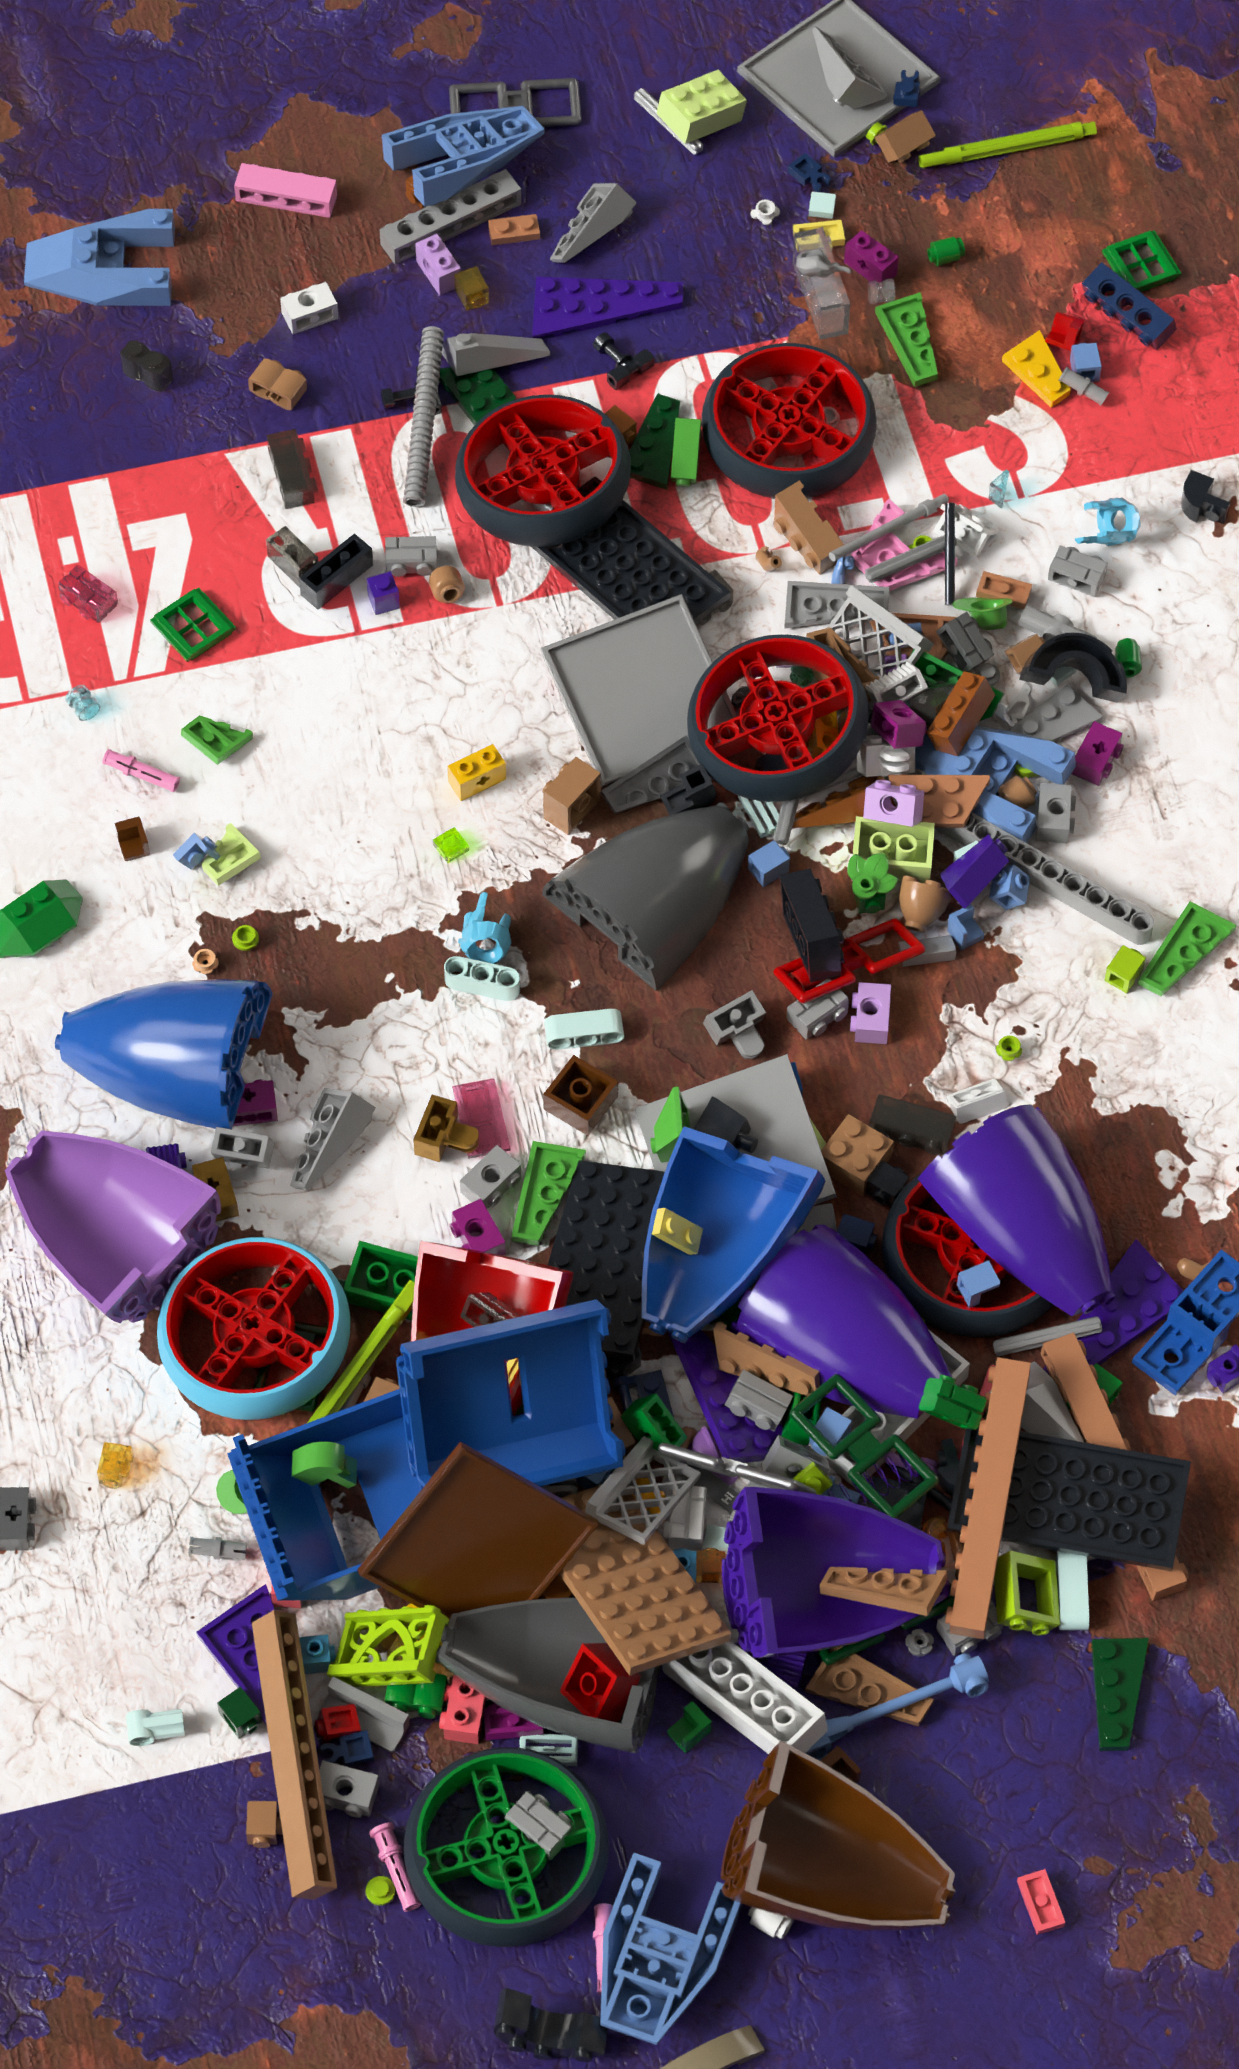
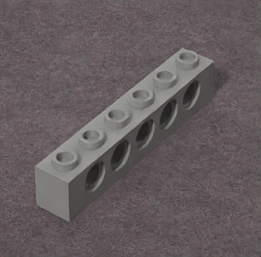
M506 169L499 173H494L445 201L427 206L415 213L408 214L405 218L394 223L387 224L384 228L380 229V245L396 265L415 256V243L438 234L442 242L521 205V188Z

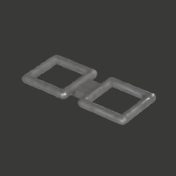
M576 78L525 80L521 83V90L507 91L504 82L453 84L449 87L451 114L460 113L459 94L497 92L499 108L524 106L532 116L531 90L569 88L572 116L540 117L535 119L542 127L579 125L582 121L579 86Z
M661 1443L658 1447L660 1453L681 1463L730 1477L740 1476L768 1488L816 1494L813 1488L794 1479L762 1471L742 1462L724 1457L719 1459L668 1443Z

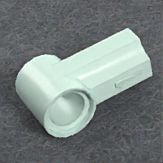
M141 1709L126 1714L128 1741L132 1746L149 1745L155 1739L185 1736L182 1709L155 1713Z

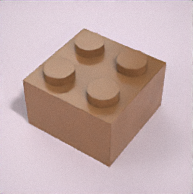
M575 757L570 763H565L560 769L559 775L553 781H548L543 788L544 819L569 835L600 802L601 773L578 757Z
M848 1114L821 1152L830 1177L863 1196L866 1193L867 1179L881 1161L888 1163L891 1159L894 1141Z

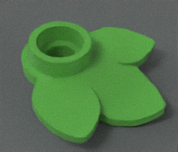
M857 854L850 858L847 873L853 880L852 890L858 898L870 899L877 893H888L896 886L898 878L887 873L889 861L885 854H874L867 860H864ZM868 883L870 887L863 888L861 884Z

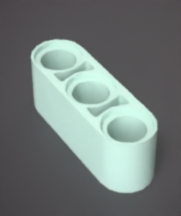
M460 956L450 957L444 964L445 983L453 990L503 1001L515 1000L520 994V976L513 968ZM455 971H456V972H461V974H458V975H454V974H451V973H452V972H455ZM480 977L487 978L486 980H478ZM504 983H512L513 985L505 986V985H503V984H504Z
M617 1009L558 1014L547 1017L544 1021L547 1046L553 1050L614 1044L624 1039L621 1012Z
M1057 1551L1056 1574L1060 1614L1059 1630H1088L1087 1556Z

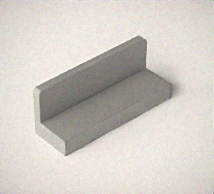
M333 1677L327 1686L329 1695L321 1708L355 1704L361 1731H368L370 1743L393 1753L410 1725L409 1714Z

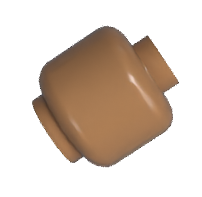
M449 565L436 568L429 576L430 588L434 598L439 602L453 603L463 595L465 585L459 571L455 567Z
M1014 776L999 787L998 791L1001 798L1025 810L1036 801L1035 795L1037 791L1027 777Z

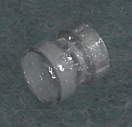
M885 279L884 282L869 280V304L878 305L879 302L889 303L895 301L894 280Z

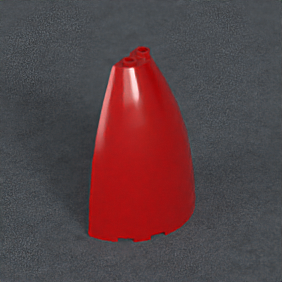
M421 1241L414 1284L411 1342L565 1307L573 1280V1272L513 1257ZM519 1374L510 1388L513 1416L523 1404Z

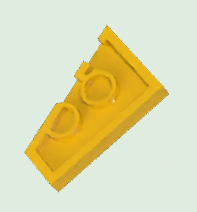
M1040 330L1002 356V362L1051 408L1070 396L1071 389L1068 385L1059 381L1062 372Z

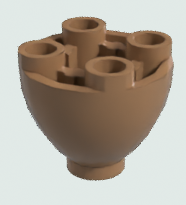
M903 876L899 888V904L906 920L905 927L914 931L925 932L926 927L936 921L946 910L952 896L948 889L942 888L940 883L932 880H926L924 884L919 883L916 878Z

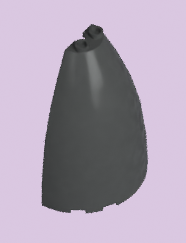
M721 802L715 806L683 811L648 821L618 834L576 860L546 883L542 896L579 927L587 920L618 945V960L657 991L682 966L707 935L728 901L748 847L749 838L747 831L749 826L742 818L737 819L728 807Z
M576 1598L526 1600L487 1606L451 1615L449 1624L444 1627L441 1638L443 1643L437 1650L435 1663L442 1664L471 1688L503 1709L540 1727L592 1744L631 1753L639 1752V1747H642L649 1728L656 1698L657 1676L660 1675L661 1665L638 1672L641 1678L637 1686L632 1685L626 1708L619 1723L584 1716L559 1691L582 1643L607 1642Z

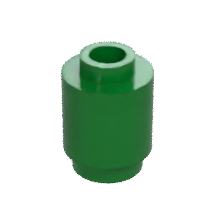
M952 236L931 242L930 248L927 249V254L931 263L934 262L936 266L958 261L960 257H964L965 247L960 237L955 238Z
M1124 638L1118 641L1115 647V658L1118 663L1121 662L1126 677H1134L1142 670L1140 646L1132 638Z

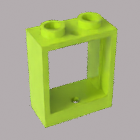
M1011 1550L999 1556L994 1579L997 1623L1009 1626L1012 1630L1031 1631L1034 1635H1046L1050 1630L1059 1626L1060 1614L1055 1561ZM1018 1577L1035 1580L1038 1613L1020 1609Z

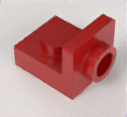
M355 1704L321 1708L317 1720L314 1721V1729L317 1737L321 1738L322 1745L330 1743L333 1738L361 1731Z

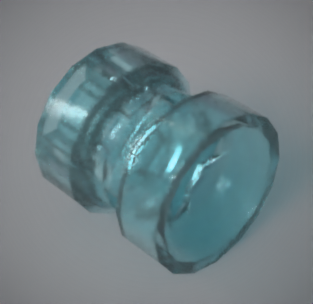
M86 685L74 687L65 697L67 704L75 709V715L80 721H87L100 711L99 702L91 697V691Z

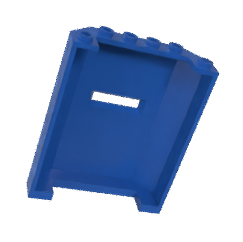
M592 1300L401 1344L400 1351L403 1355L397 1357L396 1365L409 1467L412 1476H417L420 1483L418 1494L460 1442L538 1486L623 1467L622 1456L626 1454L625 1445L622 1439H619L611 1431L610 1421L613 1420V1412L607 1400V1394H610V1386L604 1373V1368H607V1359L601 1346V1342H604V1336L609 1335L608 1325L611 1324V1316L608 1308H605L599 1301ZM518 1358L524 1414L513 1416L506 1361Z

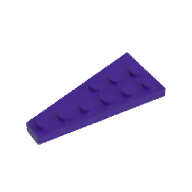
M536 277L532 338L541 339L543 336L552 334L554 337L563 335V332L574 329L583 331L614 324L618 319L627 317L629 320L636 319L640 314L649 312L658 314L680 309L683 306V282Z
M1137 1239L1134 1240L1110 1274L1112 1289L1116 1299L1106 1307L1100 1305L1088 1314L1082 1313L1077 1320L1097 1316L1101 1321V1332L1077 1338L1085 1346L1087 1353L1085 1358L1089 1365L1102 1364L1167 1318L1171 1304L1183 1292ZM1045 1365V1367L1043 1368V1370H1044L1047 1374H1049V1371H1048V1369H1047V1367H1046V1365Z
M702 1330L688 1338L686 1343L675 1340L671 1337L672 1334L668 1333L722 1457L742 1463L763 1461L777 1436H782V1425L779 1423L775 1431L770 1429L764 1430L759 1428L755 1421L746 1416H737L731 1412L729 1407L725 1406L739 1376L719 1370L716 1347Z
M264 1584L196 1631V1634L237 1688L242 1687L261 1712L262 1721L267 1726L252 1622L275 1610L267 1585ZM313 1726L315 1745L317 1751L320 1749V1744Z

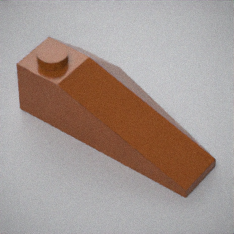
M863 775L847 783L849 786L847 790L833 791L827 794L828 797L825 798V802L821 804L820 802H813L796 811L792 828L856 822V816H864L866 787L875 783L876 780L885 779L883 776L866 777ZM891 796V803L893 806L896 807L895 802Z

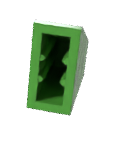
M675 419L671 482H676V486L691 487V484H696L702 431L700 419Z

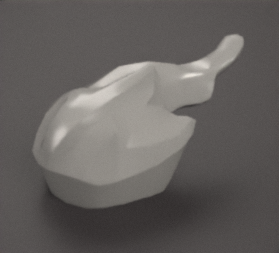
M821 249L806 251L797 256L796 266L807 277L818 276L826 278L838 271L852 273L850 268L840 266L838 262L831 263Z

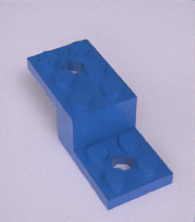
M1220 1250L1171 1304L1167 1321L1133 1357L1132 1364L1175 1396L1227 1339L1230 1324L1239 1315V1262L1223 1250ZM1228 1282L1233 1286V1290L1224 1292L1219 1288L1218 1284ZM1174 1353L1178 1356L1179 1361L1169 1363L1164 1359V1355Z

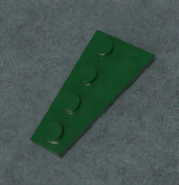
M1149 1638L1092 1639L1091 1641L1099 1751H1128Z

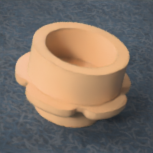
M209 949L197 951L192 962L195 971H201L202 974L211 973L219 964L215 953Z

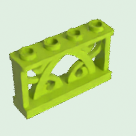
M425 1605L424 1608L402 1607L395 1610L380 1608L379 1611L360 1609L357 1612L345 1613L344 1619L346 1622L334 1664L329 1665L327 1676L331 1679L335 1677L353 1687L434 1682L436 1672L433 1670L437 1650L444 1627L449 1622V1619L441 1613L439 1608ZM419 1627H427V1628H426V1632H425V1630H423V1629L420 1630V1631H418V1628H419ZM363 1630H369L365 1635L360 1633ZM396 1631L400 1635L404 1646L397 1648L386 1661L382 1662L381 1655L374 1648L383 1639ZM359 1635L364 1641L361 1645L357 1644ZM369 1655H372V1656H373V1661H372V1662H368L369 1660H371V1659L368 1657ZM400 1656H402V1660H401V1661H397V1659H398Z

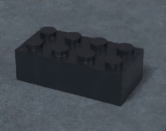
M811 868L780 875L783 917L810 982L841 976V964L845 963L844 954L840 948V944H843V935L840 928L836 929V919L833 911H828V899L826 895L821 894L822 887L819 878H814Z

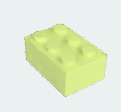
M715 70L661 92L656 114L687 144L742 121L747 99L719 70Z
M856 816L853 855L857 854L864 860H867L874 854L883 853L889 861L887 873L897 877L898 882L902 881L903 876H910L918 879L919 883L925 884V881L930 880L935 823L920 822L911 827Z

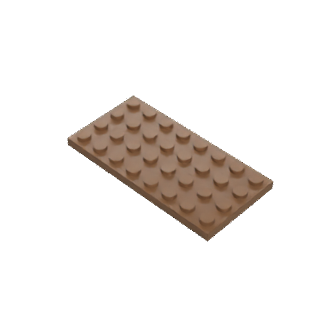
M601 1485L580 1491L578 1494L561 1497V1499L585 1512L588 1500ZM632 1494L622 1495L623 1502L636 1501ZM640 1509L626 1510L628 1517L641 1515ZM612 1511L606 1514L612 1518H622L620 1511ZM598 1522L597 1528L559 1573L629 1675L724 1644L731 1639L732 1633L658 1530L643 1545ZM645 1523L631 1525L632 1528L641 1533L646 1530Z

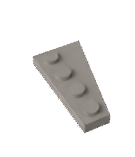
M788 581L784 629L831 622L849 597L845 593L851 585ZM852 585L888 610L889 587ZM854 605L847 613V620L858 618V609Z
M1065 685L1008 731L1058 743L1061 741V738L1072 733L1075 735L1084 731V728L1092 725L1094 721L1102 723L1103 716L1070 686Z

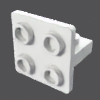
M945 504L941 506L944 513L933 531L940 536L945 535ZM955 504V537L957 539V546L978 557L989 536H996L998 531L992 528L994 523L981 516L980 518L975 515L971 516L972 510L961 504Z

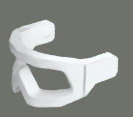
M1026 681L1009 705L1001 701L998 704L995 715L1011 727H1014L1018 723L1017 721L1020 722L1024 719L1031 709L1032 697L1030 693L1033 689L1032 684ZM1018 701L1026 702L1021 714L1010 713V719L1008 718L1007 713Z

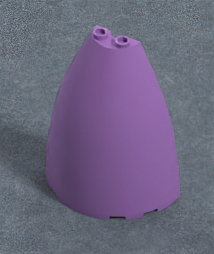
M41 1130L36 1137L28 1142L27 1153L23 1157L17 1156L12 1159L5 1170L15 1201L35 1240L48 1259L69 1282L111 1320L117 1323L129 1320L131 1323L146 1319L148 1312L154 1308L160 1311L163 1300L176 1277L190 1262L204 1253L207 1245L213 1244L219 1227L215 1224L216 1215L221 1213V1203L217 1191L188 1172L143 1150L101 1138Z

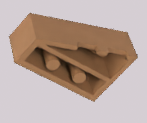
M799 480L775 495L773 525L779 534H783L789 540L792 549L798 551L804 557L806 564L810 568H814L821 575L836 565L837 560L832 561L829 558V552L844 544L828 520L822 522L814 510L818 506L814 500L811 502L807 500L802 493L804 486Z
M830 627L807 633L806 637L829 646L850 663L859 676L865 689L867 700L870 702L871 699L865 686L866 684L870 685V682H874L875 679L879 680V676L876 677L867 668L868 665L863 660L860 661L851 652V648ZM811 669L817 682L829 678L827 675Z

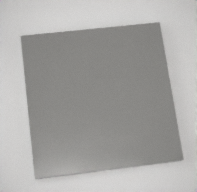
M851 0L831 1L737 66V72L833 157L867 135V132L875 123L879 122L882 124L906 107L893 105L896 81L901 82L902 70H906L907 77H912L915 75V71H919L920 96L940 83V76ZM817 27L832 35L849 52L848 56L864 67L862 72L869 78L870 76L873 77L888 94L886 99L857 109L847 105L842 107L833 100V93L827 86L813 29Z
M682 594L541 647L540 649L592 767L601 773L602 788L613 784L685 735L688 737L687 715L690 699L700 677L713 663ZM726 691L712 709L708 721V729L737 717V713Z
M787 1054L681 1092L688 1107L691 1129H694L713 1096L743 1115L751 1127L748 1135L758 1138V1145L753 1153L742 1149L739 1152L769 1162L772 1156H776L818 1170L826 1182L814 1205L837 1197ZM668 1097L635 1108L654 1170L664 1172L668 1162L661 1163L658 1155L652 1153L650 1139L655 1137L654 1126Z

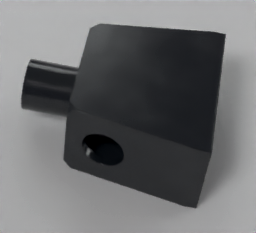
M712 1096L694 1130L727 1140L738 1151L742 1149L753 1153L758 1145V1138L748 1135L751 1130L748 1120Z

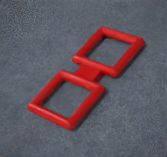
M893 918L844 939L843 945L845 947L841 949L844 954L845 963L841 964V977L804 992L788 975L804 966L801 958L776 967L773 973L800 1003L805 1004L854 983L856 977L851 971L864 966L870 973L876 974L923 954L926 948L898 919ZM894 930L910 948L874 962L858 944Z

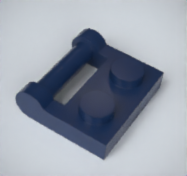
M662 1370L630 1377L619 1376L613 1380L614 1388L619 1393L624 1412L633 1403L629 1389L636 1388L639 1399L657 1394L674 1417Z

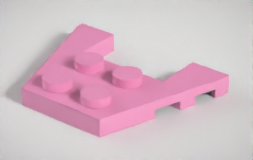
M888 499L884 503L880 514H877L873 520V525L868 532L905 514V512ZM890 532L853 551L851 556L854 557V565L865 574L866 569L911 549ZM945 551L874 583L880 587H889V591L945 571ZM955 557V566H956V565H957V562H958V559Z

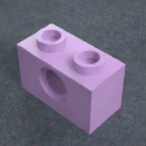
M438 234L415 243L416 262L439 295H443L461 286V268Z
M876 780L875 783L866 787L863 818L913 827L922 821L924 791L917 790L916 786L910 784L894 786L891 785L890 781ZM891 796L897 800L898 807L892 805Z
M859 982L858 993L853 992L852 1008H856L857 1013L856 1016L851 1015L850 1032H855V1042L887 1044L891 985ZM871 1011V1012H874L875 1014H874V1015H868V1014H866L865 1012Z

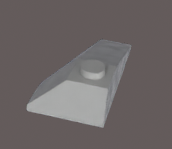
M817 27L813 29L827 86L833 93V100L842 107L847 105L857 109L886 99L888 94L873 77L870 76L869 78L862 72L864 67L849 57V52L832 35Z
M617 183L593 184L577 207L580 211L578 216L571 219L568 224L571 228L569 233L561 237L550 260L552 262L565 263L621 222L628 219L632 214V208L637 202Z
M476 333L459 334L455 337L447 338L442 344L443 350L441 351L456 376L550 356V351L542 339Z
M324 1088L310 1117V1120L314 1122L311 1133L305 1134L303 1141L307 1143L306 1150L298 1157L290 1186L309 1190L365 1131L372 1121V1115L376 1107L353 1092Z
M1035 1361L1032 1362L1021 1427L1028 1433L1085 1442L1069 1413L1068 1406L1064 1402L1055 1380Z

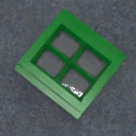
M1155 230L1144 232L1102 249V253L1112 270L1139 292L1176 280L1177 277L1181 276L1179 268Z
M199 587L197 589L194 588L150 619V623L186 662L194 660L236 630V626Z

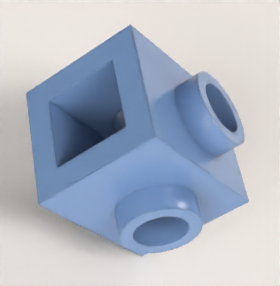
M1014 864L1002 868L992 879L989 898L1005 910L1026 904L1030 876Z

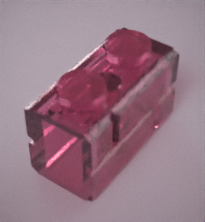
M76 565L68 575H65L59 581V597L62 602L67 606L73 605L78 608L79 613L85 619L89 620L92 618L97 623H100L107 616V613H110L118 605L117 592L80 565Z

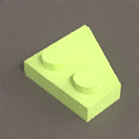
M232 823L226 826V833L222 840H217L215 843L217 845L215 850L221 857L215 860L207 855L202 863L203 871L218 886L261 859L259 851Z

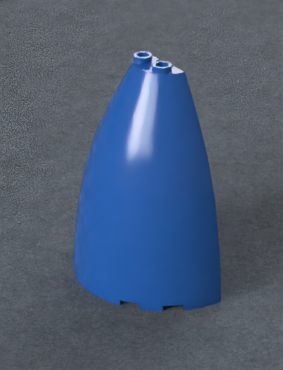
M232 979L169 981L137 987L100 999L72 1012H64L61 1034H57L55 1038V1049L60 1050L61 1060L90 1082L119 1099L146 1111L190 1124L214 1129L220 1127L232 1130L245 1088L240 1069L249 1039L260 1038L273 993L265 982Z
M683 1127L660 1185L651 1213L645 1244L642 1275V1318L651 1324L649 1329L660 1335L668 1332L672 1334L671 1337L675 1340L686 1343L688 1338L717 1319L740 1300L748 1288L752 1289L756 1285L757 1280L761 1277L759 1273L804 1223L823 1190L826 1182L823 1175L816 1169L776 1156H772L769 1162L739 1152L727 1140ZM667 1208L703 1228L698 1254L689 1255L652 1235L657 1209Z

